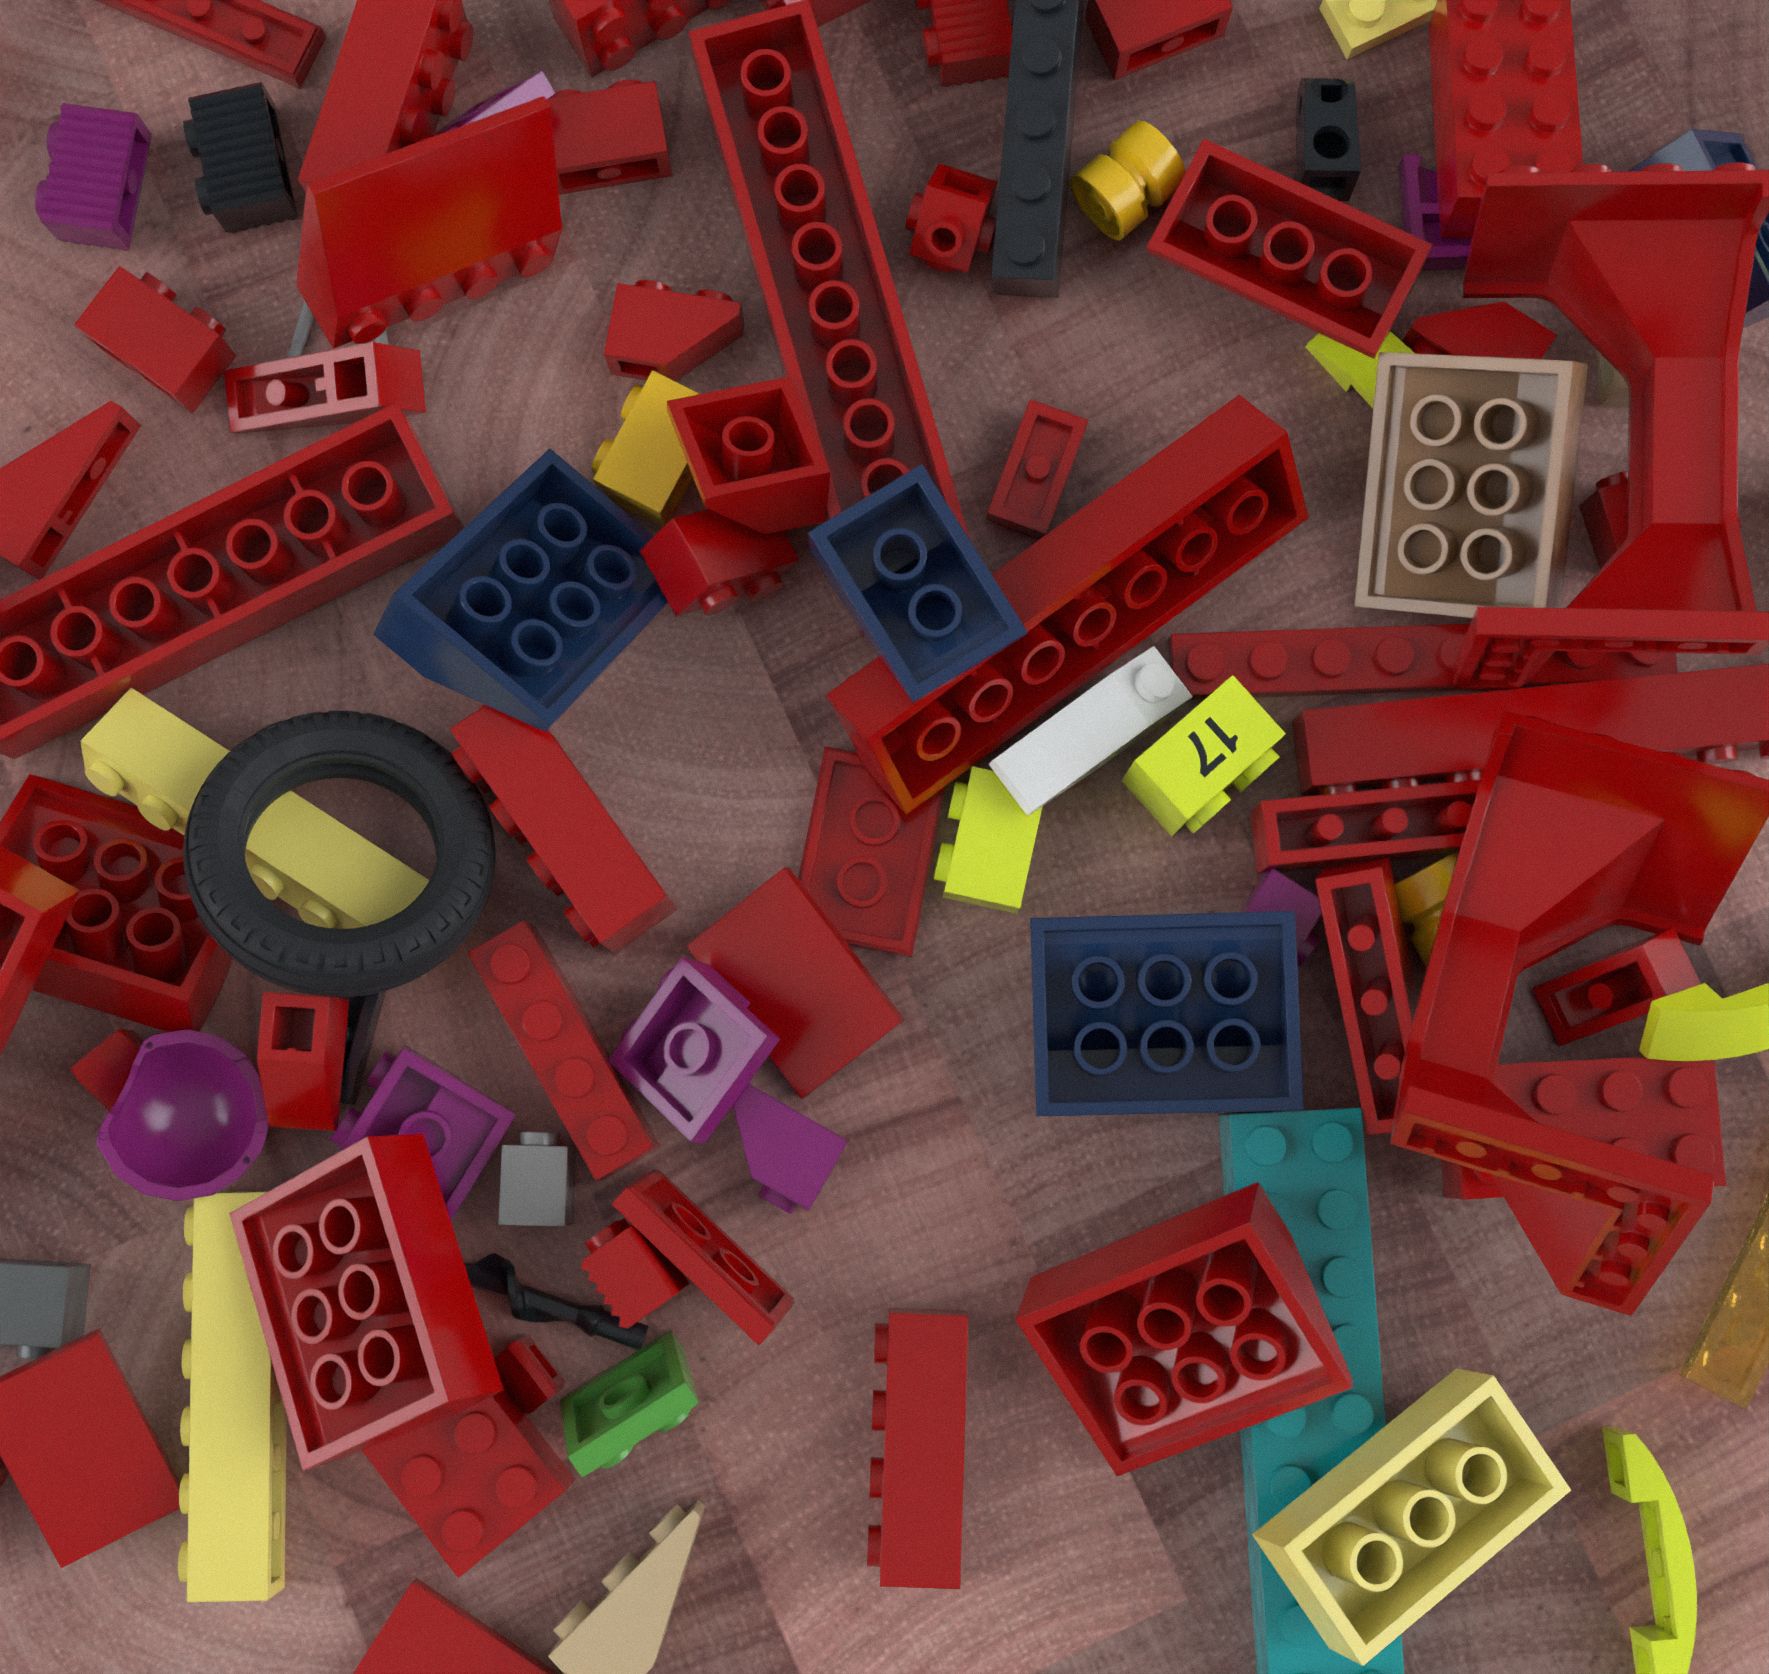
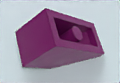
M748 1083L734 1102L733 1109L751 1177L764 1184L758 1195L789 1214L793 1213L797 1204L810 1210L849 1141Z

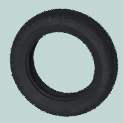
M320 711L290 717L291 719L271 724L240 742L214 767L201 786L188 816L183 844L185 879L193 905L210 935L228 955L255 975L292 991L323 997H356L384 992L409 983L434 969L462 944L476 925L488 900L495 871L496 848L493 825L486 803L477 785L470 781L447 749L437 741L432 740L428 735L407 724L396 722L397 720L371 713L363 714L357 711H328L323 713ZM331 778L363 780L380 785L396 793L419 813L432 835L437 863L427 886L408 907L398 914L365 927L351 929L324 928L302 922L287 915L274 906L258 889L249 873L245 860V849L253 826L265 809L280 796L306 783Z

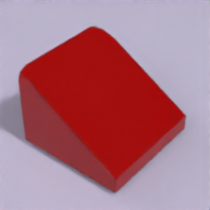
M119 1029L70 1068V1071L110 1112L124 1088L131 1072L132 1064L143 1041L135 1030Z
M524 1335L518 1338L494 1359L503 1386L527 1414L533 1413L565 1386V1380L530 1336Z

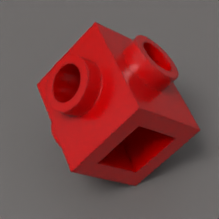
M939 163L926 185L925 193L916 192L909 208L905 229L915 232L909 254L924 259L927 265L940 271L954 272L960 270L968 273L978 252L986 255L989 254L995 238L996 217L989 214L998 181Z

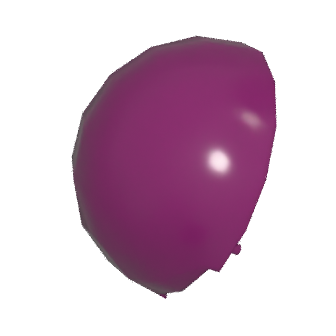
M189 1029L155 1034L145 1039L132 1064L131 1072L113 1108L107 1113L96 1135L97 1147L113 1173L144 1195L173 1201L213 1195L241 1178L263 1150L269 1128L260 1076L249 1060V1055L221 1036Z

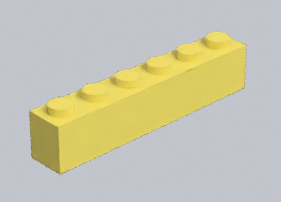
M130 688L80 741L85 774L95 787L110 796H116L118 793L136 804L141 814L151 824L165 831L173 828L182 835H185L188 816L201 786L214 767L230 752L133 688ZM291 790L276 799L260 815L250 832L245 849V860L249 873L262 894L271 900H275L277 897L281 898L298 910L300 917L305 923L324 928L351 929L384 921L408 907L422 893L429 882L427 878Z
M269 1191L217 1192L210 1196L194 1198V1206L187 1208L184 1219L185 1241L188 1246H193L192 1272L186 1274L183 1284V1305L186 1312H192L191 1339L185 1341L181 1359L183 1376L185 1379L191 1380L190 1406H185L180 1423L183 1446H189V1473L183 1475L179 1489L181 1513L188 1514V1541H184L180 1547L178 1576L182 1583H187V1602L268 1601L285 1588L287 1414L229 1214Z

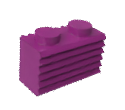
M63 103L60 106L61 115L58 117V122H53L50 125L47 134V150L52 162L48 165L49 174L46 176V180H41L36 189V212L40 221L60 241H71L76 244L83 243L88 246L96 245L101 248L106 246L111 249L119 248L127 251L130 249L152 133L137 113Z

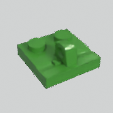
M669 1330L641 1348L640 1351H636L560 1399L567 1455L582 1478L599 1467L607 1469L618 1464L631 1452L633 1445L656 1431L665 1432L673 1429L686 1419L691 1408L699 1404L690 1368L686 1360L685 1350L672 1330Z

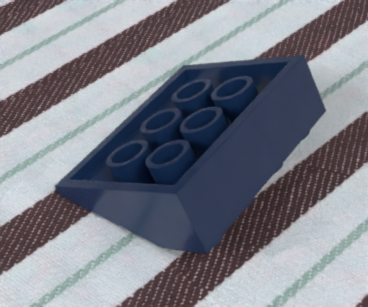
M549 448L393 593L373 635L423 677L547 732L668 604L640 552L654 536Z
M1295 911L1030 918L1036 1117L1304 1110Z

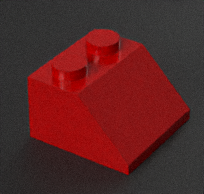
M790 376L667 401V412L706 508L764 535L826 521L831 471Z

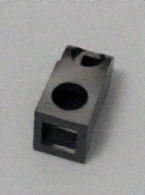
M1302 78L1298 88L1296 104V128L1298 133L1296 135L1297 170L1294 180L1338 201L1349 202L1361 173L1353 79Z

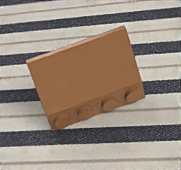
M1379 352L1354 607L1473 618L1477 607L1561 608L1588 364L1563 360Z

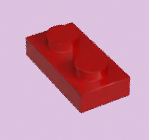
M1030 399L987 512L986 520L1039 539L1044 537L1050 528L1089 420Z

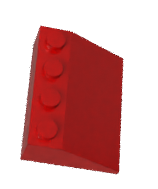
M539 97L307 183L296 287L333 349L352 341L355 344L368 343L383 334L387 327L407 319L415 322L425 320L436 314L444 304L464 296L468 299L480 298L491 292L499 282L519 274L524 278L535 276L552 263L562 232V219L551 109L545 97Z
M33 774L28 775L0 821V845L80 890L32 989L33 991L166 1032L186 1029L200 1032L223 988L233 958L210 935L191 900L184 872V835L173 828H170L168 831L157 828L141 814L137 806Z
M424 1134L367 1136L229 1213L303 1471L314 1469L448 1417L504 1391Z
M1259 1182L1031 1277L1015 1319L1116 1476L1123 1475L1353 1387L1352 1376L1293 1237Z

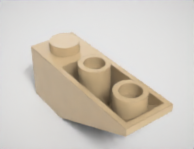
M699 1499L686 1512L676 1504L649 1532L656 1543L639 1560L630 1552L625 1555L601 1581L608 1591L591 1608L581 1600L553 1629L561 1639L556 1643L548 1657L564 1674H646L654 1666L705 1509L704 1504Z

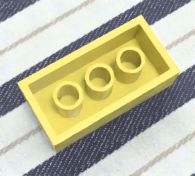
M1456 1368L1254 1532L1252 1536L1328 1648L1364 1666L1569 1493L1571 1489L1494 1375Z

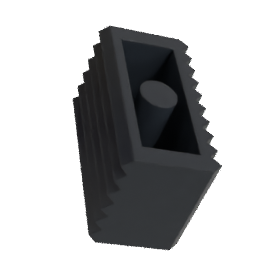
M258 82L189 97L188 102L193 119L184 120L183 128L192 156L194 158L200 157L203 166L204 176L195 178V188L204 214H213L225 232L235 233L237 230L246 231L249 227L258 228L261 225H271L273 222L282 223L285 219L294 220L297 218L298 215L275 104L263 83Z

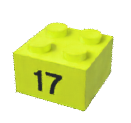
M1232 675L1133 762L1121 781L1171 837L1184 825L1194 834L1231 801L1230 797L1224 792L1226 788L1233 784L1241 793L1280 758L1272 747L1286 733Z

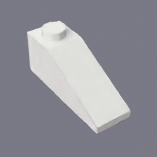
M1155 646L1108 675L1004 751L989 766L1025 814L1029 816L1158 729L1193 696Z

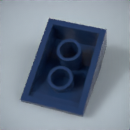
M922 464L808 532L809 547L815 560L843 605L913 704L1023 638L1028 633Z

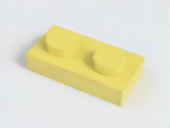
M1322 0L1319 9L1348 60L1430 21L1437 0Z

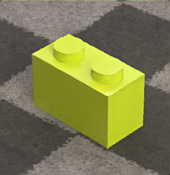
M972 766L968 783L955 782L948 818L960 820L954 845L944 842L941 844L934 880L946 882L943 898L1017 914L1022 903L1042 807L1027 816L994 771Z

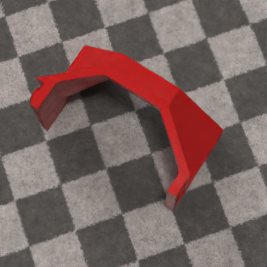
M1737 162L1723 164L1713 170L1684 171L1679 165L1662 163L1645 167L1641 171L1612 172L1611 168L1605 165L1588 164L1578 166L1570 172H1541L1534 166L1516 165L1504 168L1499 173H1487L1463 273V298H1538L1546 300L1553 304L1624 378L1629 391L1627 533L1623 545L1566 608L1477 607L1454 662L1453 689H1519L1556 651L1759 655L1769 646V612L1757 611L1738 522L1739 356L1756 241L1759 230L1769 213V170H1756L1755 166L1751 164Z
M1504 711L1499 726L1493 734L1440 913L1401 1066L1390 1144L1489 1173L1561 1295L1632 1316L1711 1204L1716 1175L1540 1124L1495 1086L1493 1081L1517 978L1524 970L1606 927L1614 925L1629 926L1655 934L1674 927L1680 941L1700 946L1704 940L1705 930L1769 817V780L1757 777L1747 771L1730 770L1688 759L1675 752H1661L1626 743L1606 734H1592L1550 723L1540 717L1523 716Z

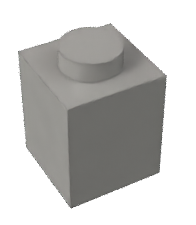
M520 1132V1145H502L498 1225L565 1227L573 1224L576 1146H559L560 1133Z

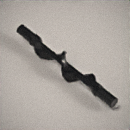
M492 1253L476 1263H464L471 1286L507 1298L510 1302L512 1315L517 1320L527 1322H569L576 1325L589 1337L597 1335L638 1351L643 1346L649 1326L636 1322L629 1328L619 1327L620 1317L612 1316L611 1312L606 1311L603 1305H582L524 1286L518 1281L515 1267L509 1259Z

